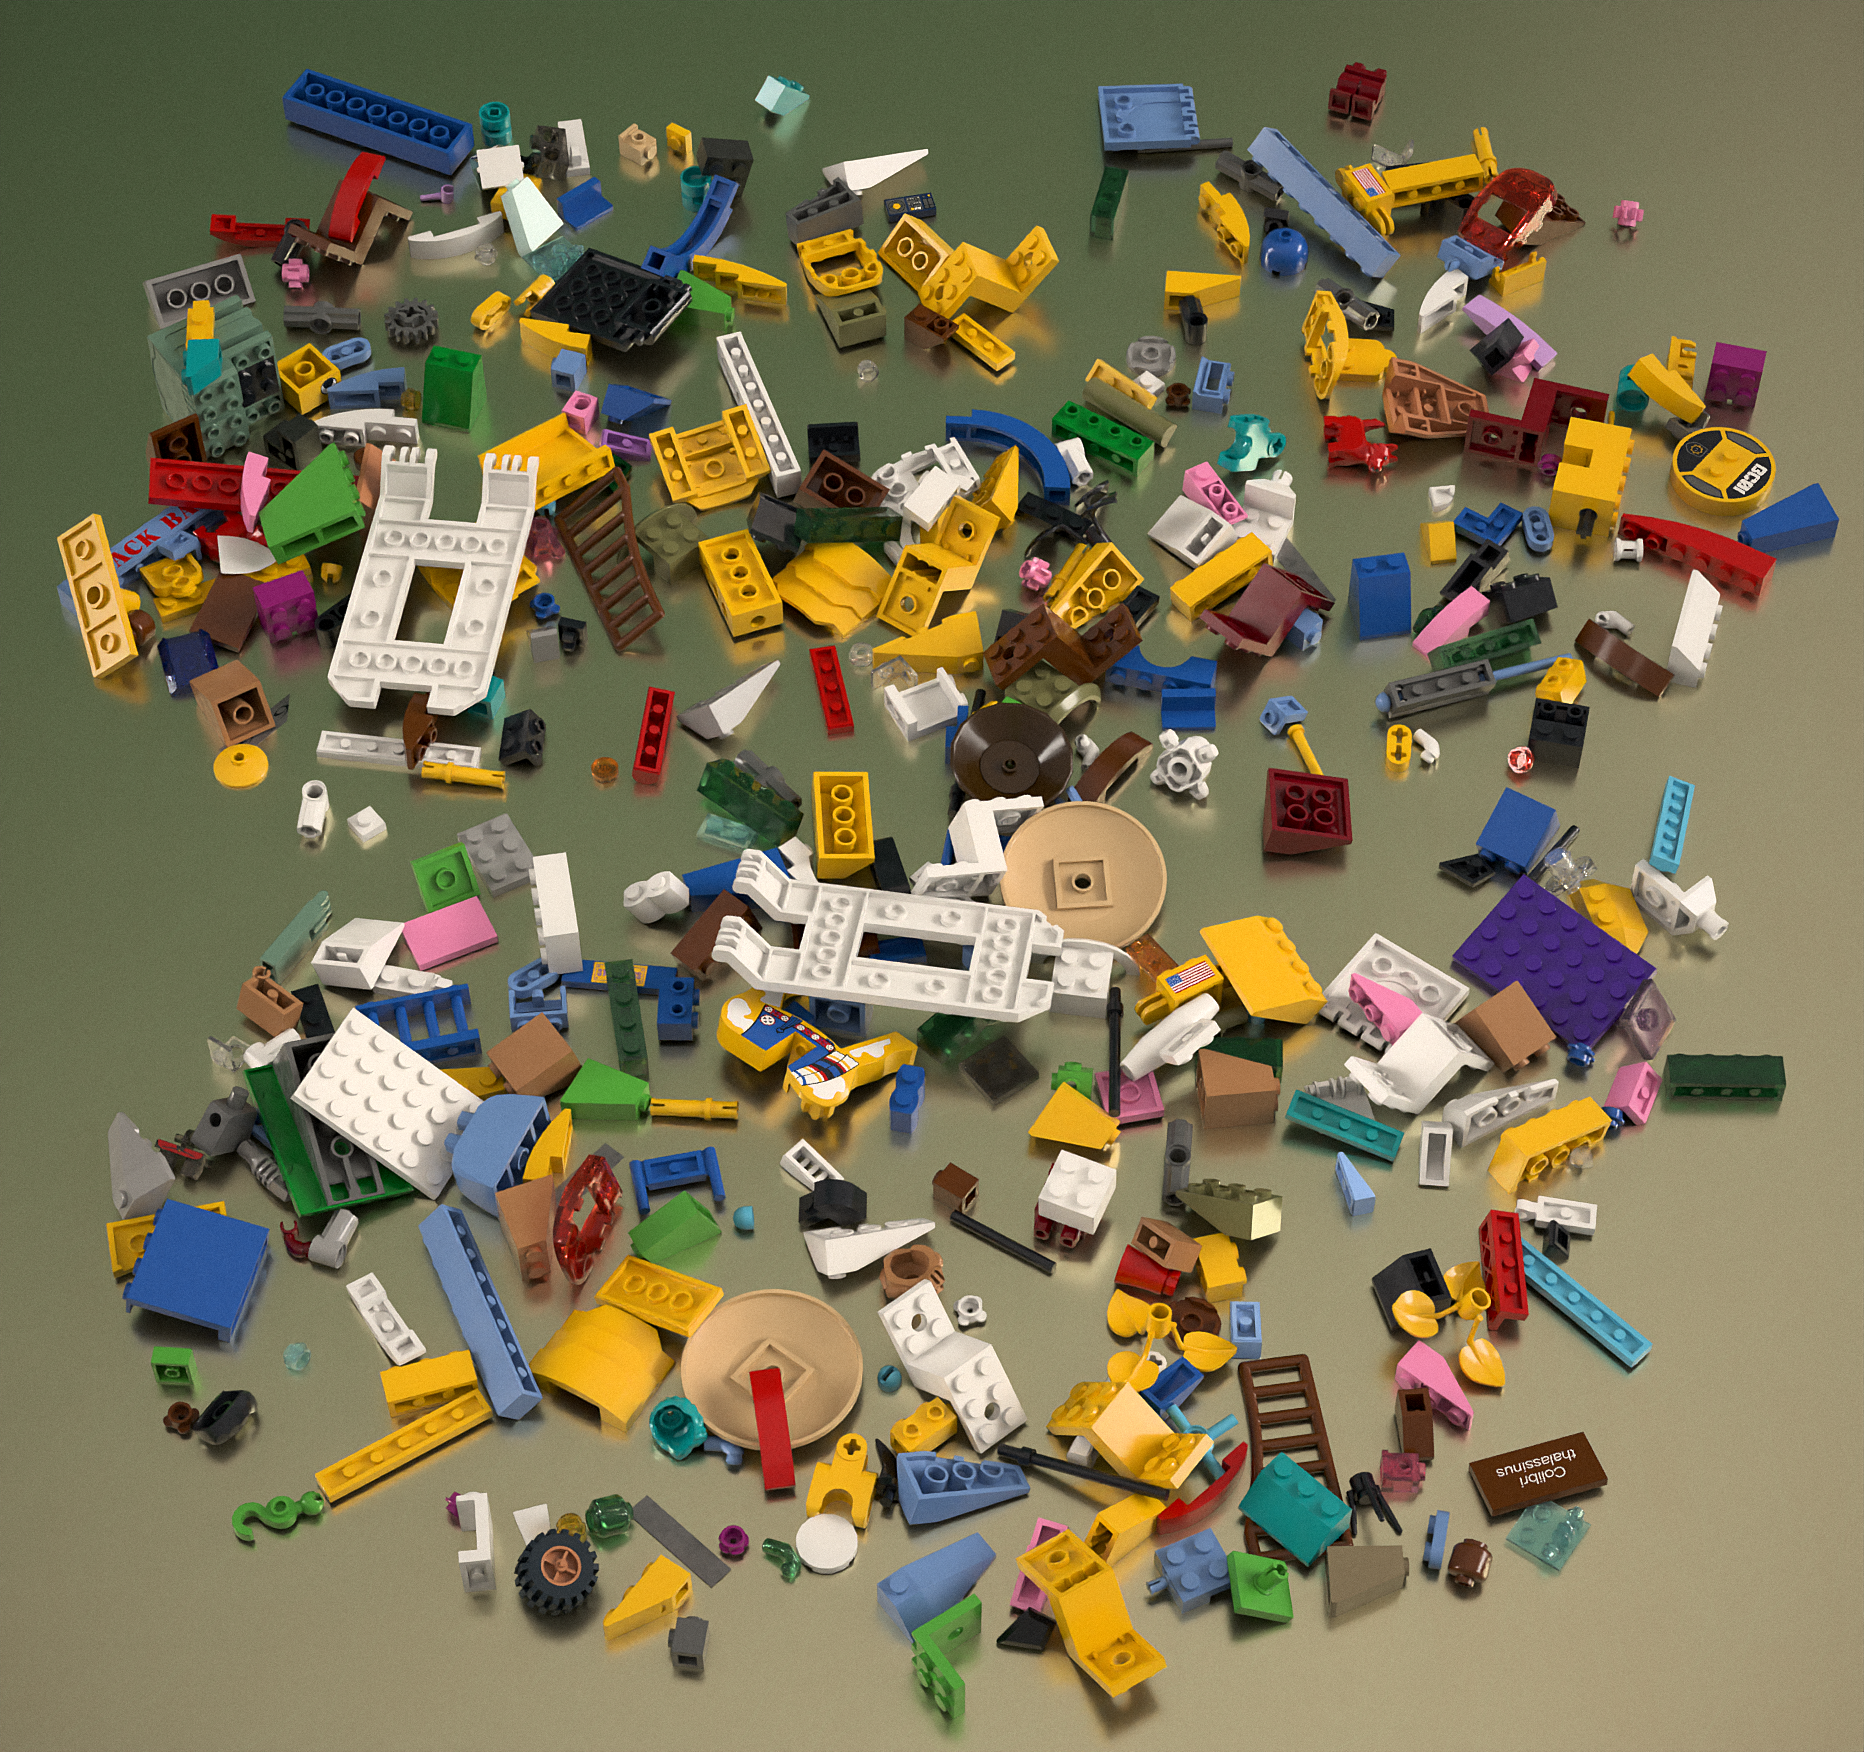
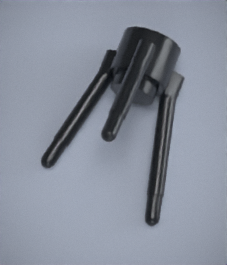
M1360 1472L1352 1476L1349 1480L1351 1490L1346 1492L1349 1507L1352 1509L1350 1519L1351 1534L1353 1536L1357 1535L1356 1501H1359L1362 1505L1371 1503L1379 1521L1384 1522L1385 1518L1380 1508L1381 1505L1396 1532L1401 1534L1403 1530L1383 1497L1379 1485L1375 1484L1373 1475L1370 1472Z

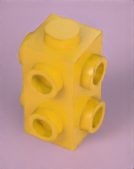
M1558 657L1552 667L1548 669L1541 683L1537 685L1535 691L1536 698L1572 704L1587 682L1583 661Z
M938 1396L930 1402L922 1403L914 1414L907 1419H900L893 1425L890 1430V1446L897 1453L931 1452L957 1433L958 1416L954 1408L948 1403L944 1404Z

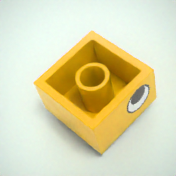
M311 343L277 361L283 398L301 415L329 400L327 389L341 382L340 370Z

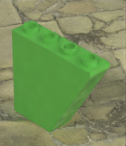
M335 442L329 444L259 512L268 548L278 565L365 528L362 517L366 513L361 502H357V499H360V494L355 484H352L355 481L353 473L349 467H346L350 465L345 451H339Z

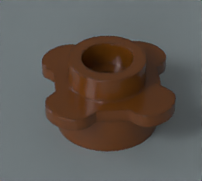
M1174 383L1167 387L1166 393L1168 397L1165 399L1166 404L1175 406H1188L1190 404L1188 397L1191 394V389L1185 384Z
M179 1401L170 1406L168 1415L163 1418V1423L166 1427L178 1429L180 1434H186L190 1431L193 1421L200 1417V1413L197 1408H191L188 1403Z

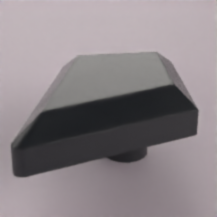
M1363 301L1377 310L1380 315L1377 325L1372 330L1394 331V309Z
M1478 854L1440 862L1438 867L1440 870L1472 888L1495 875V871Z
M1028 1607L997 1638V1643L1044 1650L1057 1621Z

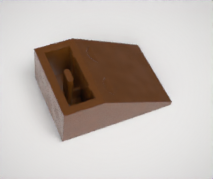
M1509 191L1495 214L1524 245H1541L1578 229L1586 223L1579 216V212L1570 207L1565 202V198L1556 192Z

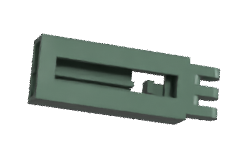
M319 891L312 900H309L260 957L261 966L266 967V971L270 970L269 978L278 985L282 984L329 929L326 921L332 913L327 891Z

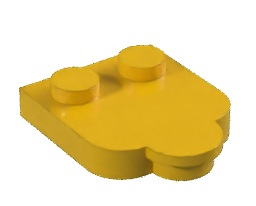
M1348 338V354L1338 381L1377 382L1381 380L1383 373L1388 370L1389 360L1391 357L1397 358L1396 354L1391 350L1385 349L1384 345L1377 340Z
M190 552L185 557L175 561L167 557L139 568L141 577L158 597L171 595L176 598L187 597L196 591V585L204 579L201 566Z

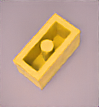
M1223 1233L1193 1238V1240L1202 1245L1195 1267L1206 1301L1213 1303L1242 1297L1243 1284H1247V1277L1244 1267H1239L1237 1263L1239 1255L1236 1243L1230 1242L1229 1236Z

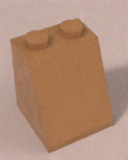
M238 659L189 681L198 706L227 748L276 726L260 680Z
M1515 981L1454 1023L1495 1063L1494 1065L1503 1073L1510 1068H1513L1516 1072L1529 1063L1526 1057L1534 1053L1537 1058L1551 1048L1548 1043L1556 1038L1518 981Z
M543 1012L486 1052L491 1060L488 1067L497 1079L501 1076L505 1079L506 1083L503 1086L509 1094L546 1096L570 1086L582 1068L573 1050Z
M1198 1049L1195 1083L1204 1129L1273 1123L1274 1111H1278L1277 1095H1280V1081L1278 1077L1274 1078L1272 1066L1207 1049Z
M552 1174L495 1193L500 1226L522 1281L530 1278H539L551 1271L558 1213Z

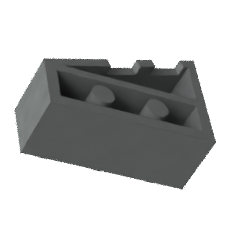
M839 177L833 180V185L828 189L821 188L818 190V195L810 201L805 199L785 213L788 238L796 246L797 243L854 229L864 224L861 199Z

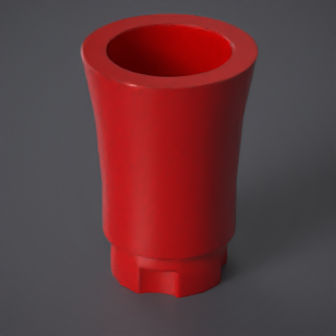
M1127 1244L1114 1283L1137 1287L1159 1295L1163 1293L1173 1297L1182 1271L1165 1268L1142 1251Z

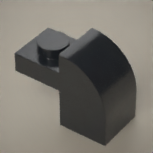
M826 1179L814 1182V1191L799 1197V1223L808 1227L826 1218L832 1219L842 1227L867 1218V1193L855 1184L844 1180Z

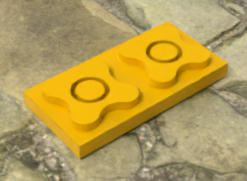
M627 1255L596 1293L594 1299L599 1305L607 1304L640 1320L690 1338L723 1297L724 1293L722 1288Z

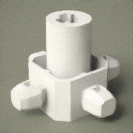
M1171 729L1162 732L1159 735V739L1166 750L1158 757L1157 768L1150 775L1152 782L1155 785L1167 783L1170 789L1177 792L1190 787L1189 791L1197 800L1205 798L1209 794V789L1205 781L1202 780L1210 772L1211 761L1219 754L1216 746L1209 744L1206 739L1200 736L1188 737L1178 742V736Z

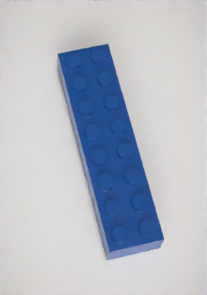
M306 69L282 97L285 118L287 120L448 175L453 174L475 146L473 127L470 123Z

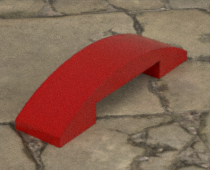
M362 152L352 163L341 184L334 204L328 234L330 239L352 243L360 224L357 216L372 179H378L386 160L385 156Z
M212 214L210 235L241 246L258 248L277 247L285 233V225L237 222L236 215ZM285 218V225L292 219H299L310 230V219Z
M780 1368L750 1371L749 1376L765 1491L796 1487Z
M1243 1441L1222 1459V1468L1225 1473L1189 1505L1180 1498H1177L1157 1516L1156 1532L1159 1535H1165L1186 1529L1217 1510L1231 1495L1242 1476L1246 1464L1248 1444Z

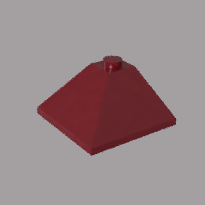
M1268 768L1263 818L1264 851L1291 855L1350 845L1352 843L1347 778Z

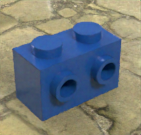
M660 977L657 1013L658 1040H693V1029L699 1028V1012H694V1007L700 1006V989H695L694 977Z

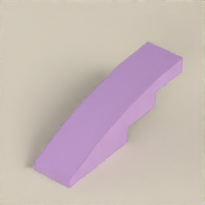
M1480 294L1462 308L1486 335L1509 318L1524 336L1521 343L1534 338L1539 347L1534 354L1533 361L1530 363L1537 371L1541 370L1558 354L1521 320Z

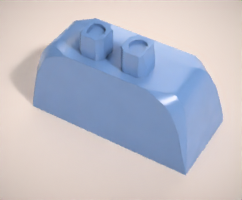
M518 1094L492 1096L480 1104L475 1113L462 1111L458 1117L457 1126L458 1130L464 1131L463 1134L449 1133L444 1141L446 1151L453 1154L451 1166L458 1189L473 1203L498 1218L495 1193L523 1184L525 1167L533 1147L551 1123L544 1097Z

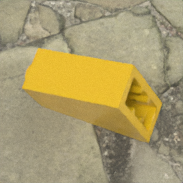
M1063 1082L1028 1133L1034 1137L1102 1149L1106 1143L1111 1146L1121 1131L1116 1128L1121 1121L1109 1116L1107 1111Z
M1135 1493L1099 1512L1084 1543L1112 1567L1156 1531L1157 1516L1167 1507L1158 1499Z

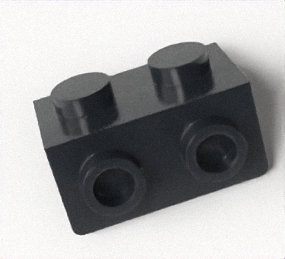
M858 422L807 425L809 464H815L823 449L844 462L860 461Z
M532 709L504 718L499 761L504 766L525 758L535 766L541 764L546 724Z

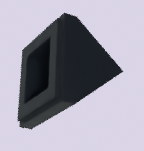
M1551 1220L1544 1231L1542 1254L1547 1258L1567 1260L1570 1253L1571 1234L1555 1220Z

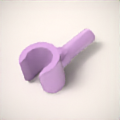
M449 184L443 185L441 192L420 195V200H441L444 204H450L454 197V187Z

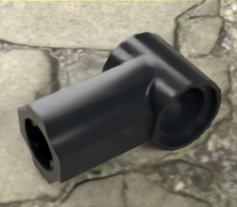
M292 219L287 222L284 228L285 233L271 258V261L281 268L283 264H289V258L297 259L304 245L294 241L296 237L288 233L291 223L308 229L304 222L299 219Z
M1194 295L1185 296L1183 300L1179 301V311L1185 329L1184 339L1192 345L1203 344L1207 338L1208 318L1203 313L1200 299H1197Z

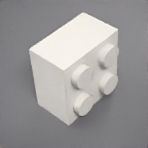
M1061 1150L1039 1195V1215L1094 1235L1116 1188V1169Z

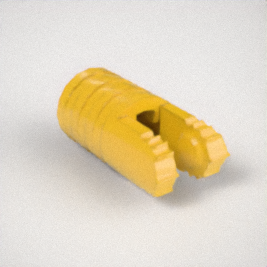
M542 274L513 303L518 306L527 299L532 305L525 310L524 315L529 318L531 316L530 310L553 287L555 282L549 276Z

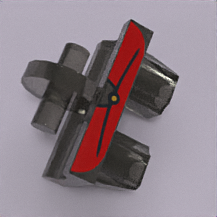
M187 1130L184 1136L180 1134L175 1135L174 1142L180 1143V1146L157 1139L155 1147L165 1156L172 1172L178 1159L185 1161L180 1174L186 1178L197 1181L204 1168L210 1170L213 1161L207 1159L205 1154L194 1151V1148L201 1149L190 1141L195 1130Z

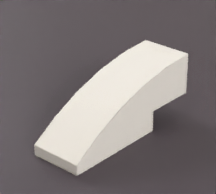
M1455 269L1451 272L1447 271L1434 283L1427 293L1419 312L1417 326L1419 334L1456 311L1457 300L1466 295L1467 275L1459 269Z

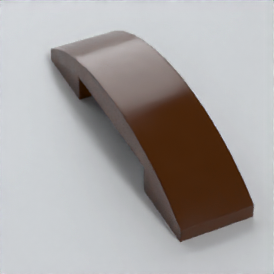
M1590 618L1574 640L1596 657L1658 697H1661L1675 676Z
M1132 731L1116 739L1094 760L1074 788L1083 801L1101 803L1106 798V790L1133 762L1138 764L1153 748V743Z

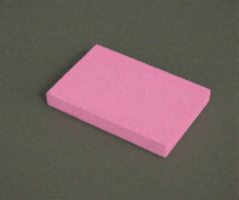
M477 896L405 922L401 932L420 971L498 942V936Z

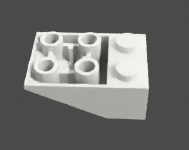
M1182 495L1175 500L1147 533L1148 536L1194 569L1206 564L1217 553L1229 548L1238 538L1229 522L1212 510Z
M354 918L323 940L311 962L322 984L372 990L405 925L401 922Z

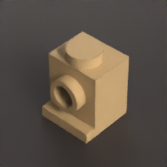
M635 123L618 136L620 154L641 166L657 154L656 138L639 130L638 125Z

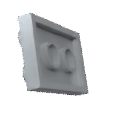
M507 813L457 834L458 842L465 844L469 860L493 898L530 882L529 869L534 868V856Z

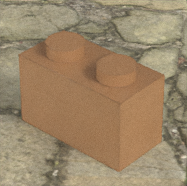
M1141 1217L1131 1242L1132 1245L1163 1267L1189 1273L1192 1272L1202 1245L1169 1222Z

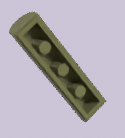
M1098 377L1090 379L1084 387L1082 393L1084 400L1166 448L1178 425Z

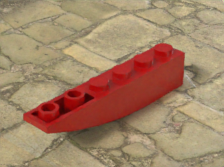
M1625 513L1621 516L1619 535L1633 541H1637L1638 538L1643 539V545L1758 596H1760L1773 576L1776 558L1728 537L1687 524L1654 517Z

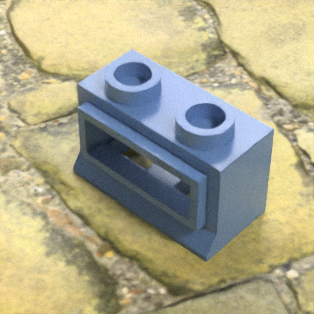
M1203 356L1201 357L1193 389V410L1222 414L1223 405L1229 404L1231 389H1228V386L1233 387L1235 372L1231 371V363L1212 361ZM1208 378L1220 380L1218 391L1206 389Z
M560 986L561 999L544 1001L543 991L537 989L532 992V1002L516 1003L514 990H508L512 1032L521 1028L541 1012L544 1013L557 1031L569 1027L565 986Z

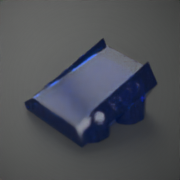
M199 629L198 632L169 639L163 637L157 645L168 689L172 697L193 692L190 680L219 668L210 634L202 629Z

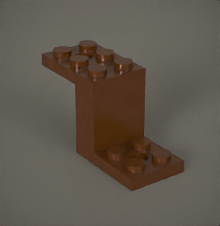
M339 179L316 233L292 223L288 233L296 236L295 242L310 247L324 256H329L351 266L353 262L363 265L383 217L388 216L397 221L400 220V217L410 220L413 211L368 191L357 216L360 224L352 243L330 239L328 234L331 216L343 182L342 179Z
M1123 603L1110 611L1083 635L1079 634L1051 609L1042 604L1015 627L1011 628L998 641L990 645L983 654L996 686L1002 691L1042 659H1045L1064 676L1080 686L1093 682L1143 640L1129 608Z

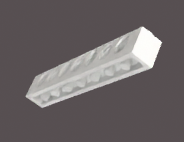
M741 332L716 337L719 363L737 405L747 404L771 469L768 477L777 498L796 494L802 484L801 469Z

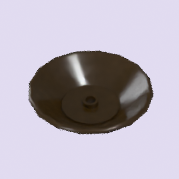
M1000 702L978 709L960 724L951 742L950 767L959 787L971 799L990 801L997 797L1015 799L1023 795H1030L1031 797L1042 796L1043 808H1045L1064 792L1073 773V749L1064 729L1047 713L1026 704ZM1011 764L1014 768L1008 769L1005 765Z

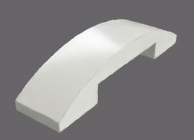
M501 211L477 217V225L435 237L431 231L409 236L408 245L411 258L441 259L454 257L489 244L504 232Z
M373 1272L346 1285L348 1293L369 1329L397 1365L401 1366L426 1353V1348L412 1329H408L388 1300L386 1291Z

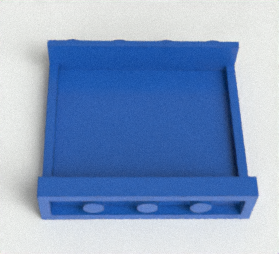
M167 1199L163 1209L158 1208L153 1221V1225L156 1227L153 1234L148 1232L145 1238L143 1250L146 1251L143 1258L138 1257L133 1268L134 1280L132 1283L127 1282L122 1299L126 1300V1312L131 1313L134 1305L218 1330V1340L230 1343L268 1246L269 1229Z

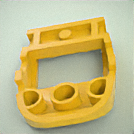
M852 229L797 243L798 255L807 280L824 296H839L882 283L883 267L881 262L877 261V253L874 249L869 250L862 238H853ZM853 251L863 269L846 268L838 276L825 274L818 277L811 267V263L820 262L837 255H845Z
M1317 290L1301 332L1305 335L1306 339L1304 346L1306 356H1311L1312 365H1309L1308 370L1310 377L1315 376L1314 389L1319 399H1327L1331 397L1345 364L1349 339L1345 316L1332 292ZM1325 325H1327L1328 333H1333L1335 341L1329 343L1328 350H1326L1321 338L1325 331Z

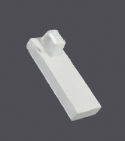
M581 119L558 122L566 177L590 175Z

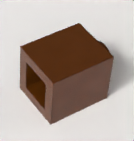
M951 1162L944 1170H939L932 1180L933 1198L950 1209L957 1210L963 1214L979 1196V1179Z

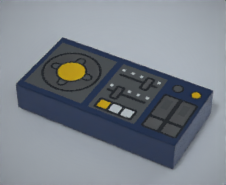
M931 192L884 200V207L889 222L900 221L904 213L915 218L936 215V206Z

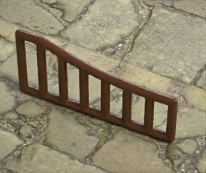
M614 467L555 515L554 523L615 649L623 651L663 619L665 612L655 594L640 555L635 535L630 486L622 470L619 467ZM615 480L619 488L569 529L565 521ZM621 500L622 511L581 545L577 546L574 538ZM624 523L625 534L586 565L582 556ZM625 546H628L630 555L595 583L591 574ZM633 566L636 575L604 601L600 592ZM641 585L644 595L612 619L609 610ZM649 604L653 613L624 637H621L618 629Z
M1297 1354L1239 1363L1238 1372L1245 1399L1251 1441L1250 1487L1261 1470L1265 1468L1263 1467V1452L1317 1445L1321 1460L1299 1462L1296 1464L1309 1474L1324 1472L1326 1488L1343 1501L1309 1357L1306 1354ZM1299 1367L1302 1381L1254 1387L1251 1373ZM1305 1392L1308 1407L1259 1413L1257 1399ZM1311 1419L1314 1433L1262 1439L1261 1425ZM1246 1516L1244 1536L1248 1554L1281 1561L1298 1559L1286 1548L1261 1552L1258 1536L1269 1534ZM1350 1527L1339 1537L1340 1541H1335L1330 1545L1354 1546ZM1326 1550L1320 1556H1326Z

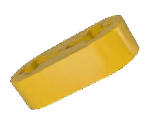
M500 291L493 293L472 313V325L483 331L490 328L508 312L511 298Z
M1405 725L1391 726L1387 733L1385 763L1387 768L1393 772H1403L1409 768L1412 733ZM1396 736L1402 737V743H1397ZM1396 754H1401V756H1400V760H1401V761H1397V760H1396V758H1395V755H1396Z

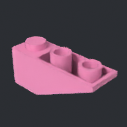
M1208 462L1185 471L1182 490L1190 500L1212 510L1231 525L1248 518L1246 512Z
M1357 973L1351 974L1350 987L1348 989L1351 1000L1354 1003H1358L1365 1012L1367 1019L1377 1026L1383 1038L1393 1046L1421 1015L1422 1011L1411 999Z
M1419 1340L1397 1364L1395 1380L1403 1389L1428 1388L1431 1407L1445 1414L1453 1424L1462 1426L1469 1431L1474 1411L1444 1357Z

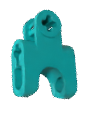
M1256 414L1230 416L1227 428L1235 429V440L1230 448L1220 452L1217 464L1232 472L1256 470L1259 458H1274L1282 453L1286 446V437L1279 432L1272 433L1268 427L1270 420L1266 417Z

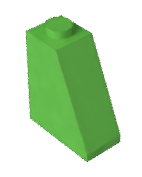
M680 270L677 279L682 280L683 284L687 283L692 287L690 292L692 302L673 323L726 331L728 323L733 322L735 308L731 307V296L692 274Z
M588 1058L561 1098L560 1105L561 1112L564 1109H571L572 1119L637 1121L643 1111L646 1112L650 1107L652 1096L650 1095L648 1082Z
M684 1190L630 1230L628 1234L634 1242L630 1245L634 1253L640 1259L645 1257L655 1264L717 1236L722 1231L710 1211Z

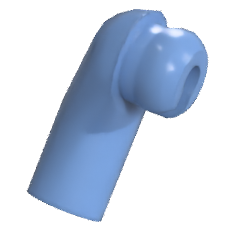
M708 1435L707 1440L704 1442L705 1451L727 1453V1464L740 1465L742 1463L743 1447L734 1445L718 1436Z

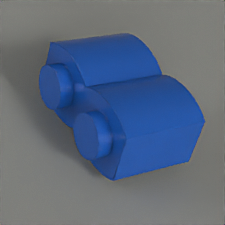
M903 1064L897 1071L896 1089L892 1092L889 1100V1121L892 1131L911 1134L918 1125L919 1108L922 1106L925 1098V1071L923 1067Z

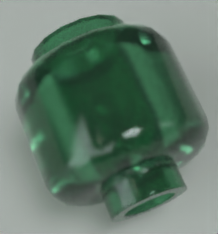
M618 1494L592 1500L589 1509L585 1511V1520L589 1531L595 1533L600 1538H608L627 1532L630 1520H633L634 1517L631 1504L625 1502L623 1497Z

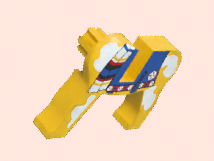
M752 987L748 991L728 999L721 1010L717 1028L719 1043L724 1049L758 1071L762 1072L790 1053L783 1089L787 1093L792 1086L797 1095L802 1099L800 1105L802 1112L810 1114L813 1120H817L819 1117H826L827 1119L831 1117L835 1106L844 1103L848 1099L850 1091L855 1087L877 1081L889 1073L897 1072L903 1064L913 1066L918 1048L917 1045L897 1031L845 1048H839L830 1038L814 1026L782 1010L784 1001L792 996H801L797 994L775 993Z

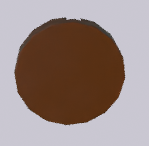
M1192 1296L1185 1297V1300L1178 1301L1177 1299L1169 1304L1172 1310L1171 1322L1177 1323L1176 1329L1182 1343L1187 1333L1196 1331L1207 1332L1219 1337L1221 1318L1217 1314L1218 1311L1214 1305L1205 1299ZM1170 1331L1164 1338L1169 1345L1178 1351H1182L1178 1348Z

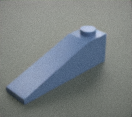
M930 1451L898 1453L896 1457L899 1503L909 1525L939 1522L1029 1493L1031 1489L1019 1465L987 1460L982 1461L981 1464L965 1462L962 1456L954 1455L953 1459L936 1457V1452Z
M978 1532L900 1568L877 1583V1602L912 1644L915 1642V1639L912 1637L911 1632L963 1601V1597L968 1590L978 1582L995 1560L996 1553Z

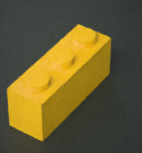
M469 1349L452 1351L445 1356L433 1359H421L417 1363L405 1366H393L386 1371L380 1372L391 1418L447 1404L476 1388L479 1389Z

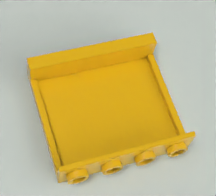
M564 412L478 455L482 475L486 453H495L497 462L494 469L500 470L504 454L511 455L509 470H512L514 456L520 455L522 457V466L519 471L527 472L528 458L530 456L539 457L535 511L604 476L615 467L611 448L606 444L599 448L594 447L569 427L567 416Z

